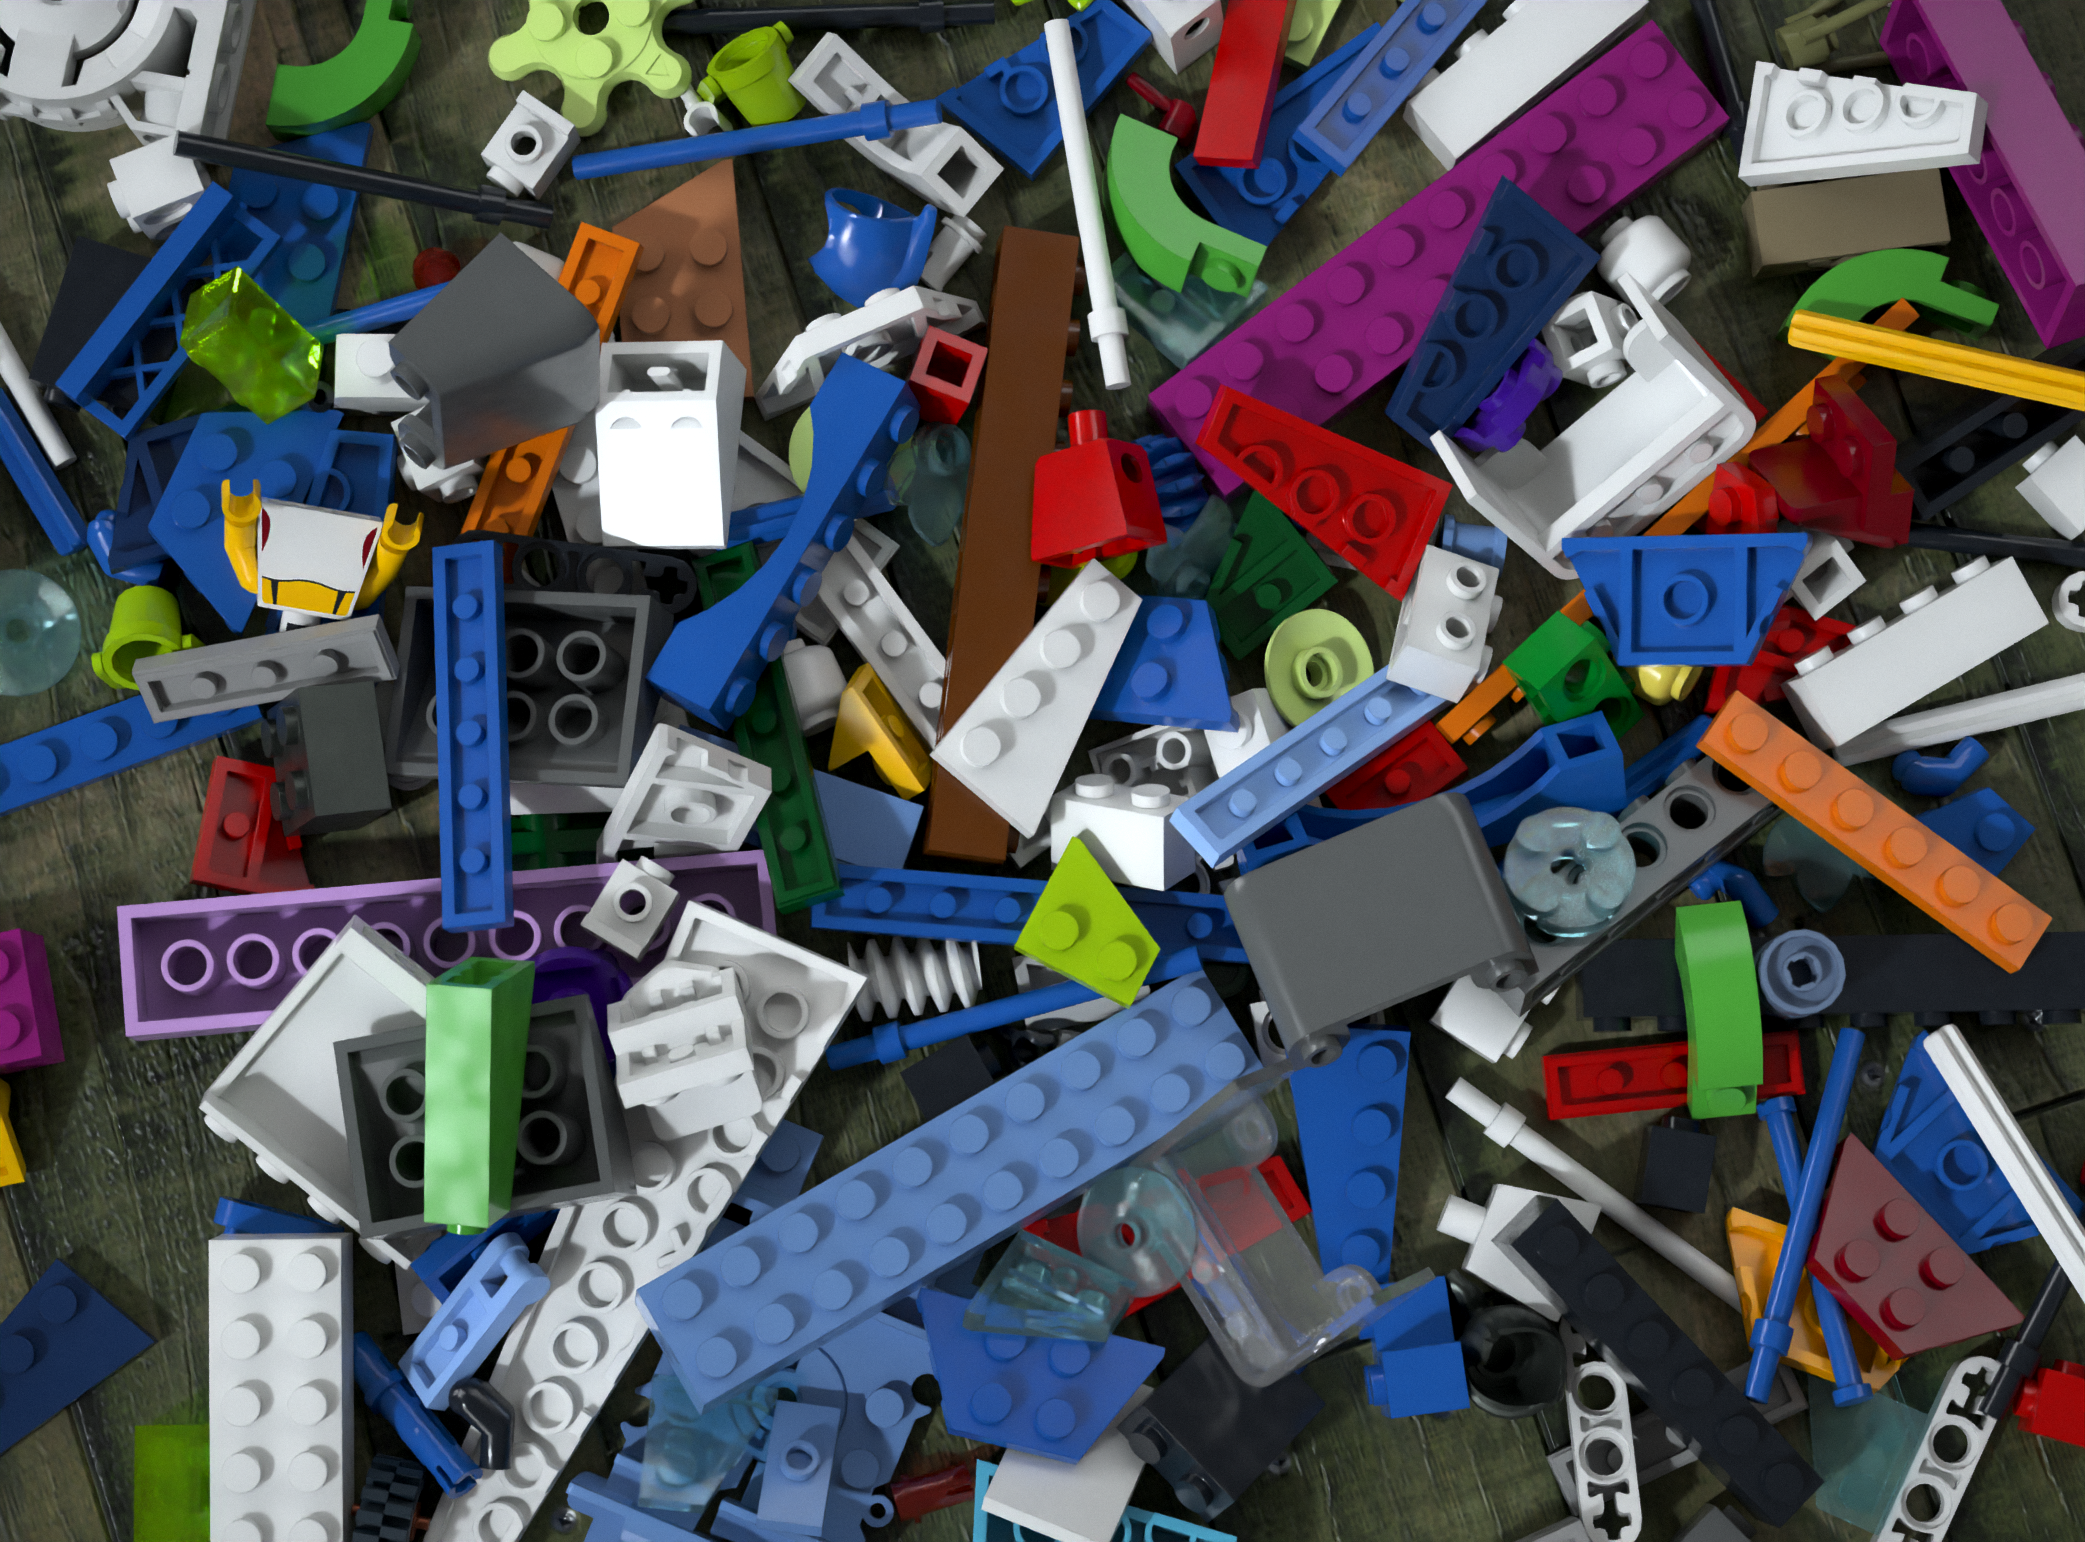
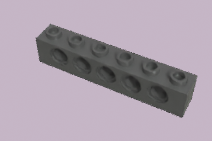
M1707 755L1699 762L1694 758L1687 759L1668 776L1665 781L1667 787L1651 800L1646 795L1635 799L1621 812L1617 819L1619 824L1603 837L1598 832L1592 833L1574 848L1569 856L1571 862L1555 874L1550 870H1545L1526 885L1520 895L1523 899L1514 905V909L1540 972L1528 976L1521 985L1512 990L1496 993L1520 1018L1771 821L1783 809ZM1726 777L1736 778L1742 781L1748 790L1742 792L1728 790L1719 780ZM1678 814L1689 815L1698 821L1700 827L1684 829L1675 824L1671 817ZM1631 851L1641 852L1647 855L1653 864L1646 867H1637L1626 861L1623 854ZM1580 889H1592L1598 892L1605 902L1598 905L1585 904L1576 897L1574 892ZM1536 926L1549 929L1557 939L1550 943H1539L1532 940L1525 930Z

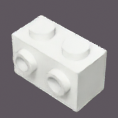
M1427 545L1402 601L1386 679L1455 703L1460 701L1472 681L1480 684L1487 673L1493 652L1492 647L1484 645L1486 633H1491L1494 629L1503 603V598L1494 594L1499 569Z
M1087 774L1077 777L1074 784L1054 794L1050 799L1051 870H1055L1069 841L1074 836L1084 843L1111 881L1160 891L1167 890L1195 872V849L1169 821L1176 807L1191 797L1170 794V788L1159 784H1143L1136 787L1114 784L1112 777L1103 774Z

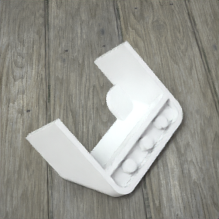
M1628 272L1622 275L1618 282L1643 319L1634 325L1626 335L1623 342V354L1636 372L1541 451L1529 441L1521 438L1514 447L1504 453L1499 452L1492 446L1477 458L1472 459L1440 430L1430 437L1466 501L1551 574L1560 579L1570 580L1579 578L1572 561L1566 558L1562 550V538L1636 536L1714 472L1717 464L1725 463L1742 449L1752 438L1756 428V420L1753 413L1733 386L1681 323Z

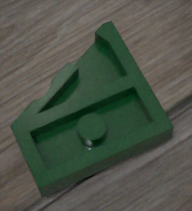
M1254 490L1204 600L1215 611L1221 636L1220 639L1239 661L1271 636L1285 619L1301 612L1336 584L1338 577L1291 519Z

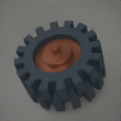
M379 1453L376 1454V1457L374 1456L371 1468H369L366 1476V1486L362 1489L361 1504L353 1503L351 1516H355V1521H357L356 1528L353 1531L352 1542H417L421 1531L429 1530L431 1518L423 1516L427 1506L426 1498L429 1493V1479L431 1475L426 1466L420 1461Z

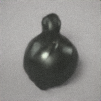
M1456 1269L1446 1272L1444 1276L1448 1291L1450 1314L1453 1321L1463 1329L1459 1341L1461 1342L1468 1396L1475 1406L1493 1417L1515 1420L1530 1417L1561 1401L1564 1396V1385L1568 1374L1566 1371V1348L1559 1332L1552 1323L1540 1313L1525 1306L1510 1304L1491 1307L1487 1297L1475 1283L1468 1281Z

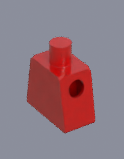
M1082 410L1069 414L1070 448L1040 456L1035 464L1031 539L1032 561L1073 570L1085 566L1093 558L1101 562L1167 543L1166 529L1148 455L1141 445L1108 438L1106 412L1102 410Z

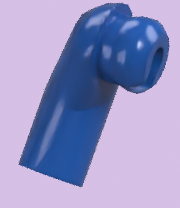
M112 509L99 512L95 520L88 524L86 541L104 573L111 578L139 586L151 585L162 588L168 573L169 564L166 560L111 575L108 556L112 546L117 512Z
M1965 736L1944 758L1921 757L1915 750L1901 752L1893 761L1891 771L1892 776L1898 782H1901L1902 788L1913 795L1945 797L1954 793L1990 757L1979 742L1970 736Z
M1723 859L1688 885L1691 892L1701 900H1709L1718 890L1731 897L1733 901L1741 900L1745 918L1753 929H1759L1768 925L1779 914L1778 908L1751 871Z

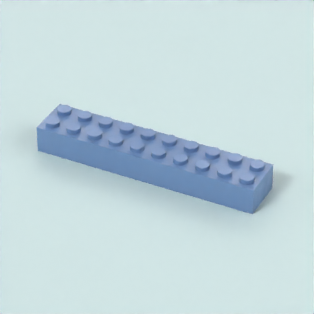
M1204 970L1183 975L1132 1004L1130 1009L1125 1008L636 1289L635 1305L702 1417L914 1293L921 1287L926 1286L1256 1093L1268 1077V1074Z

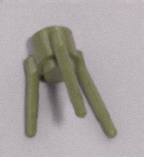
M1818 0L1804 11L1785 18V25L1775 29V37L1787 68L1792 71H1799L1801 67L1822 70L1828 75L1836 72L1890 65L1891 63L1884 51L1830 59V53L1839 50V42L1835 30L1888 5L1894 0H1865L1830 18L1823 14L1843 0Z

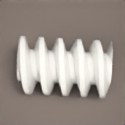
M896 936L892 939L889 955L883 956L875 939H870L867 941L863 959H858L850 943L847 942L849 967L872 977L855 1003V1007L864 1022L872 1021L876 1002L882 1004L888 1018L892 1019L897 1018L902 999L907 1000L913 1014L918 1016L923 1015L927 996H932L939 1012L944 1013L949 1010L953 993H957L964 1007L969 1008L975 1006L978 990H983L977 943L966 942L965 947H960L957 941L942 940L940 949L934 950L929 939L917 938L914 953H909L902 938Z

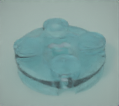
M1556 807L1528 816L1520 822L1514 837L1507 847L1502 876L1516 911L1520 913L1521 909L1528 918L1536 921L1537 928L1555 936L1581 937L1603 929L1610 924L1611 918L1625 907L1633 890L1636 863L1632 848L1628 840L1621 833L1619 823L1613 816L1605 812H1592L1578 807ZM1561 859L1575 860L1576 864L1582 865L1586 872L1579 874L1577 884L1570 885L1565 883V878L1562 874H1553L1551 867L1560 865Z

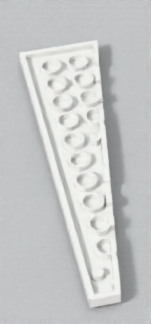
M688 900L664 960L709 965L720 970L734 967L750 1021L754 1069L761 1089L762 1108L753 1116L665 1141L655 1135L645 1105L640 1104L625 1109L617 1088L616 1074L614 1085L628 1130L637 1195L560 1209L538 1262V1265H540L551 1282L550 1289L542 1299L527 1305L515 1320L489 1380V1383L512 1404L515 1411L512 1468L508 1470L481 1468L483 1475L481 1479L475 1480L477 1482L476 1486L459 1498L450 1499L445 1491H443L423 1542H519L651 1331L635 1305L636 1289L700 1253L872 978L871 976L700 902ZM471 1425L462 1449L479 1466L481 1433Z

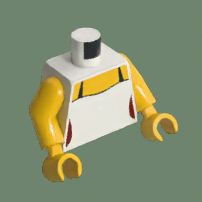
M225 479L221 485L222 510L225 515V551L241 587L250 593L257 594L258 606L283 610L279 632L320 625L321 617L343 621L349 620L353 610L359 611L369 608L397 577L409 549L415 547L420 541L424 514L419 512L415 523L402 525L395 520L398 504L395 503L387 507L384 522H382L380 517L261 497V484L257 479H253V491L251 494L243 497L235 496L230 492V479Z

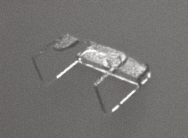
M1289 1058L1230 1082L1129 1164L1124 1179L1125 1191L1131 1205L1233 1370L1244 1382L1255 1387H1266L1283 1379L1374 1324L1436 1279L1428 1267L1381 1289L1372 1274L1358 1265H1343L1334 1269L1326 1276L1322 1272L1257 1168L1272 1156L1278 1143L1276 1122L1262 1098L1295 1072Z

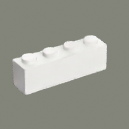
M1515 0L1502 14L1507 20L1490 35L1484 29H1481L1469 37L1454 53L1459 60L1442 74L1436 68L1429 71L1409 95L1411 99L1407 101L1402 118L1449 171L1518 120L1642 18L1649 1Z
M1985 555L1979 556L1952 571L1951 575L1955 583L1939 593L1936 592L1933 585H1930L1900 601L1899 605L1904 613L1885 623L1881 615L1847 632L1846 634L1851 641L1850 645L1832 654L1827 645L1795 662L1794 666L1799 674L1780 684L1812 744L1822 751L1846 743L2049 624L2014 558L2010 556L1989 563Z

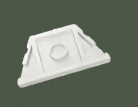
M913 285L902 291L899 288H888L877 292L865 301V307L841 316L839 313H831L815 319L806 327V332L795 336L754 396L764 421L813 401L842 352L883 371L911 359L929 325L959 337L985 327L986 321L977 301Z
M658 723L597 841L596 864L618 862V851L648 847H654L655 859L683 857L694 854L706 855L738 852L772 792L771 768L668 724Z

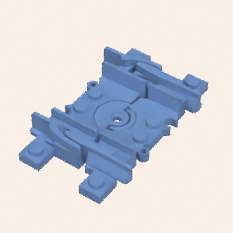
M785 1119L782 1120L731 1201L753 1211L749 1220L750 1224L800 1196L824 1139L823 1135ZM721 1217L708 1241H706L703 1251L746 1226ZM984 1252L922 1287L995 1306L998 1303L995 1294L971 1284ZM919 1290L702 1417L665 1354L662 1353L651 1382L635 1389L637 1395L645 1396L653 1403L654 1416L650 1423L641 1427L635 1426L629 1421H624L620 1424L626 1442L622 1451L617 1453L614 1466L609 1478L591 1471H584L579 1473L568 1485L566 1493L568 1494L567 1501L569 1506L593 1518L584 1542H725L723 1538L733 1542H865L866 1537L860 1525L862 1519L872 1527H883L891 1521L895 1511L894 1504L889 1497L879 1493L873 1494L875 1488L891 1481L915 1420L932 1411L931 1406L919 1403L912 1392L913 1383L917 1377L923 1374L934 1375L928 1354L930 1347L922 1314L918 1313L916 1305ZM786 1387L791 1389L796 1395L797 1403L841 1408V1421L822 1537L756 1528V1518L775 1408L772 1405V1395L778 1388ZM753 1459L757 1460L758 1462L741 1502L726 1496L722 1499L718 1508V1513L710 1530L711 1534L708 1535L696 1530L718 1490L738 1487ZM875 1503H881L885 1507V1515L881 1518H876L871 1514V1506Z

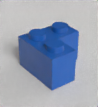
M1445 1276L1363 1286L1365 1300L1354 1301V1310L1359 1339L1371 1338L1374 1364L1363 1366L1369 1405L1380 1406L1381 1414L1391 1419L1470 1408L1461 1342L1454 1341Z

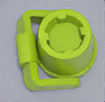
M779 21L772 27L765 26L753 29L726 44L709 62L707 67L708 76L700 81L697 89L699 95L704 101L712 103L715 107L729 97L752 127L783 123L793 118L806 104L807 98L788 81L795 72L786 53L794 39L791 31L782 21Z
M151 585L135 586L125 590L118 596L109 633L106 635L103 643L102 652L92 653L91 661L95 674L114 689L129 688L139 690L132 675L136 659L199 648L206 645L194 634L182 636L178 601L170 592Z

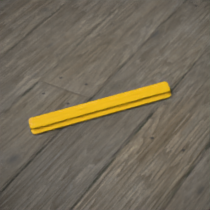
M1803 309L1796 310L1791 320L1788 343L1793 347L2085 412V372Z

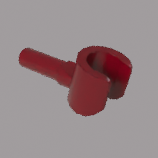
M1133 71L1127 77L1125 83L1150 103L1155 110L1164 114L1157 129L1177 137L1176 145L1187 147L1198 129V120L1196 119L1193 107L1179 99L1171 100L1167 95L1159 92L1140 74Z

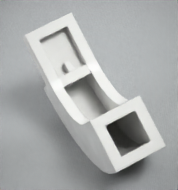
M829 32L825 34L788 79L825 116L859 111L861 104L888 100L891 105L910 102L880 77L837 34ZM944 122L897 130L894 137L888 139L867 141L865 136L844 139L883 172L911 192L944 211L962 217L966 216L1004 170L962 127Z

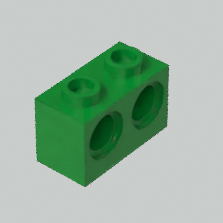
M1558 610L1502 661L1545 727L1602 710L1616 741H1618L1645 716L1631 694L1636 687V683L1623 667L1618 666L1616 661L1608 658L1606 654L1612 648L1610 642L1597 627L1587 620L1579 626Z

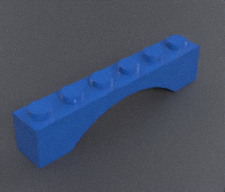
M844 352L840 354L810 404L814 434L812 468L803 502L787 535L766 564L737 591L708 610L685 619L676 625L645 677L663 700L726 732L735 717L742 716L748 710L756 694V682L768 662L775 661L785 649L789 638V627L801 607L808 606L816 597L822 582V572L834 552H840L849 542L854 530L855 517L866 499L875 496L882 487L887 474V464L899 444L906 443L916 430L921 405L906 381Z
M1602 710L1540 728L1520 748L1488 771L1456 788L1442 792L1461 793L1469 799L1489 848L1628 807L1623 753ZM1420 801L1388 808L1362 810L1321 808L1306 804L1236 852L1240 874L1242 876L1252 870Z

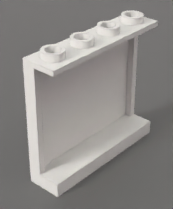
M354 915L206 1090L199 1106L207 1114L204 1117L205 1123L213 1132L227 1142L235 1143L239 1139L258 1154L256 1158L257 1164L273 1179L283 1184L291 1180L310 1195L307 1198L309 1205L324 1219L333 1224H338L340 1220H343L360 1234L333 1042L425 1025L426 984L435 978L357 915ZM430 1233L392 1240L361 1239L360 1236L358 1240L361 1246L378 1261L389 1264L391 1260H394L407 1270L410 1264H412L414 1251Z

